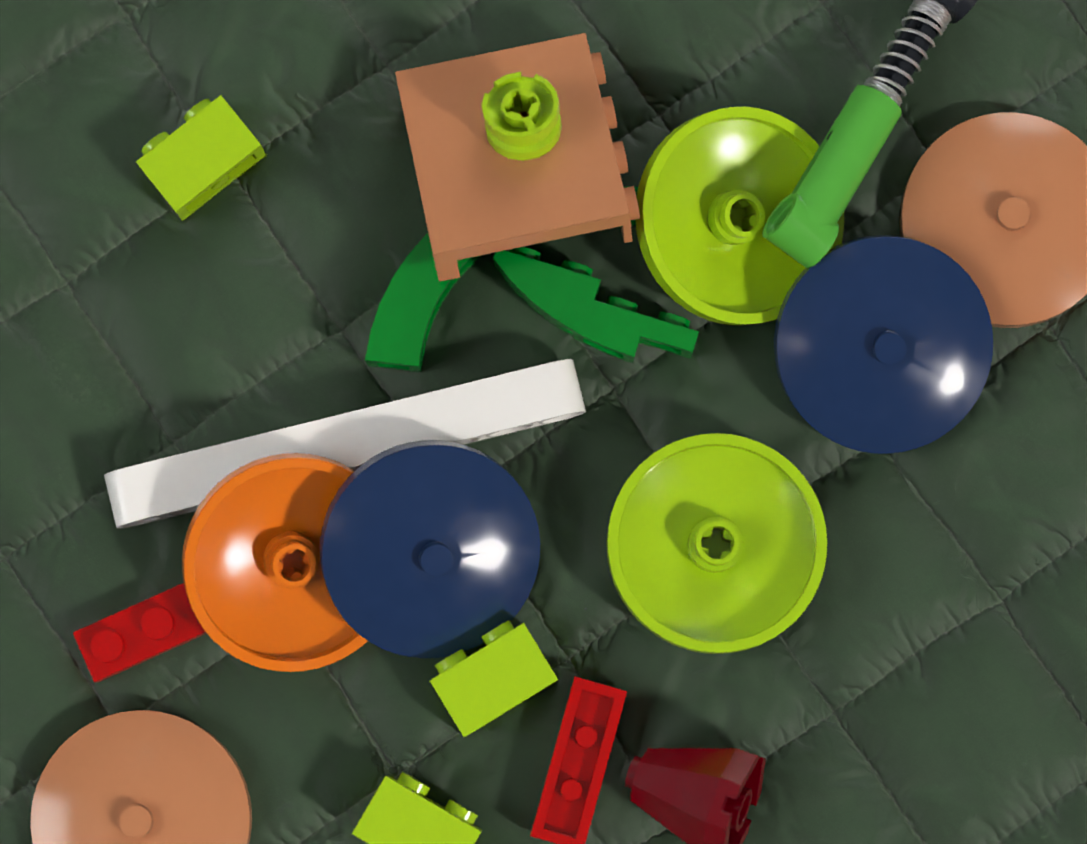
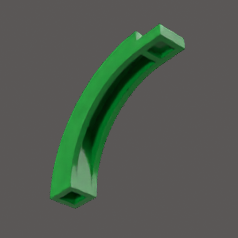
M634 187L637 196L638 187ZM631 220V226L636 227L635 220ZM429 233L407 255L391 279L379 304L366 350L365 362L368 367L422 373L426 343L433 321L443 301L460 279L438 281ZM484 255L457 260L460 278Z

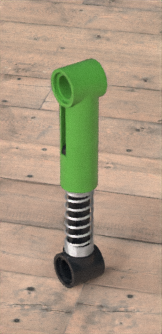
M913 0L912 5L907 10L908 16L902 19L903 28L897 29L894 32L896 40L890 41L887 44L889 52L882 53L880 55L881 64L873 67L874 76L868 77L864 85H857L794 190L778 204L769 216L762 232L766 240L805 268L815 266L827 254L838 236L839 224L837 222L902 115L900 108L902 99L900 96H906L907 93L904 88L907 84L914 83L913 73L921 71L920 61L929 59L926 51L928 48L936 47L933 41L935 36L943 35L949 23L955 24L960 21L978 0Z

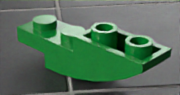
M524 246L509 249V251L495 252L493 258L494 266L509 286L533 310L576 340L604 354L632 364L639 344L691 359L699 331L689 329L690 320L667 312H659L658 319L637 313L639 305L618 297L608 296L606 303L596 301L601 279L592 277L593 269L586 265L569 260H562L560 267L540 261L542 255L540 252Z

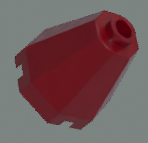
M647 748L643 757L635 756L631 761L625 779V787L631 789L630 801L686 844H742L748 834L752 821L746 818L750 804L757 806L761 794L766 759L737 748Z

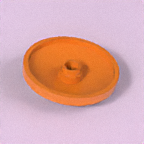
M285 453L267 456L245 464L228 474L213 487L200 503L186 533L182 554V574L188 600L197 620L212 640L223 650L247 664L262 669L299 672L333 664L357 651L368 642L345 621L337 610L326 587L320 562V538L326 513L337 491L354 470L337 461L313 454Z

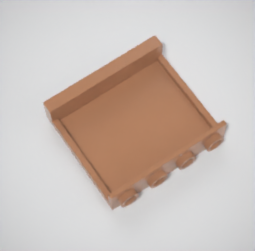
M586 33L395 72L439 282L460 278L457 260L605 229L621 227L624 243L633 242L631 220L640 219L637 197L633 186L623 187L620 174L629 173L626 153L622 141L612 142L609 129L617 128L614 104L611 96L601 98L599 85L606 84L604 64L600 52L590 53ZM521 72L522 76L534 78L535 74L551 83L557 91L562 122L560 138L551 151L539 158L525 161L508 159L493 149L487 139L482 111L484 94H489L493 89L494 81L506 74ZM518 112L522 118L529 116L528 112Z

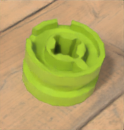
M521 72L506 74L494 81V87L489 94H484L482 111L487 139L497 153L508 159L525 161L536 159L546 154L558 142L562 130L557 91L547 79L535 74L534 78L524 77ZM518 112H528L529 116L522 118Z

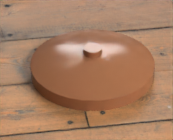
M1014 112L993 113L962 122L936 139L918 160L910 174L900 206L901 237L930 245L957 262L970 275L980 290L989 311L992 327H1026L1057 317L1074 306L1087 294V145L1066 128L1047 119L1029 114Z
M133 710L108 715L91 722L70 736L57 749L44 768L36 786L31 808L32 844H249L252 829V809L247 784L238 764L227 748L214 735L198 724L174 714L151 710Z

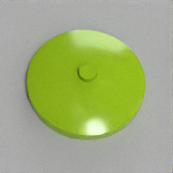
M728 107L698 115L684 122L666 136L655 149L647 162L638 186L636 197L640 219H635L636 232L648 269L665 293L677 304L698 317L727 325L759 324L778 318L787 292L805 267L766 240L762 232L769 216L778 204L792 193L819 148L816 141L794 122L771 111L753 107ZM844 212L837 222L839 224L838 236L830 249L842 244Z
M720 433L701 434L677 440L662 447L644 460L629 476L614 503L610 515L606 543L607 559L614 585L622 601L632 615L650 632L674 646L689 651L708 654L734 653L759 646L773 639L791 626L806 610L820 585L827 558V531L821 506L812 487L802 473L783 455L758 441L746 437Z

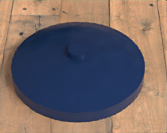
M890 235L867 236L850 240L830 249L815 266L805 268L794 281L781 305L774 334L775 363L780 382L789 401L801 417L820 434L844 447L861 452L877 454L899 453L919 448L942 437L952 430L972 409L986 384L993 356L992 324L985 300L970 275L951 257L930 245L913 239Z
M422 440L401 444L377 454L358 467L346 479L334 496L326 513L320 538L321 570L331 599L341 616L359 635L370 643L389 652L415 658L446 657L460 649L466 652L483 644L484 641L481 638L483 635L508 620L511 622L521 610L534 585L540 560V535L537 519L525 492L513 476L501 464L483 452L467 445L442 440Z

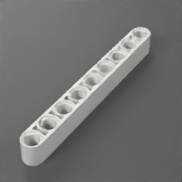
M564 359L121 468L104 474L116 528H128L195 512L206 495L228 474L245 464L267 456L285 453L313 454L337 461L355 471L370 458L401 444L422 440H442L465 445L573 418L584 414L586 409L573 359Z

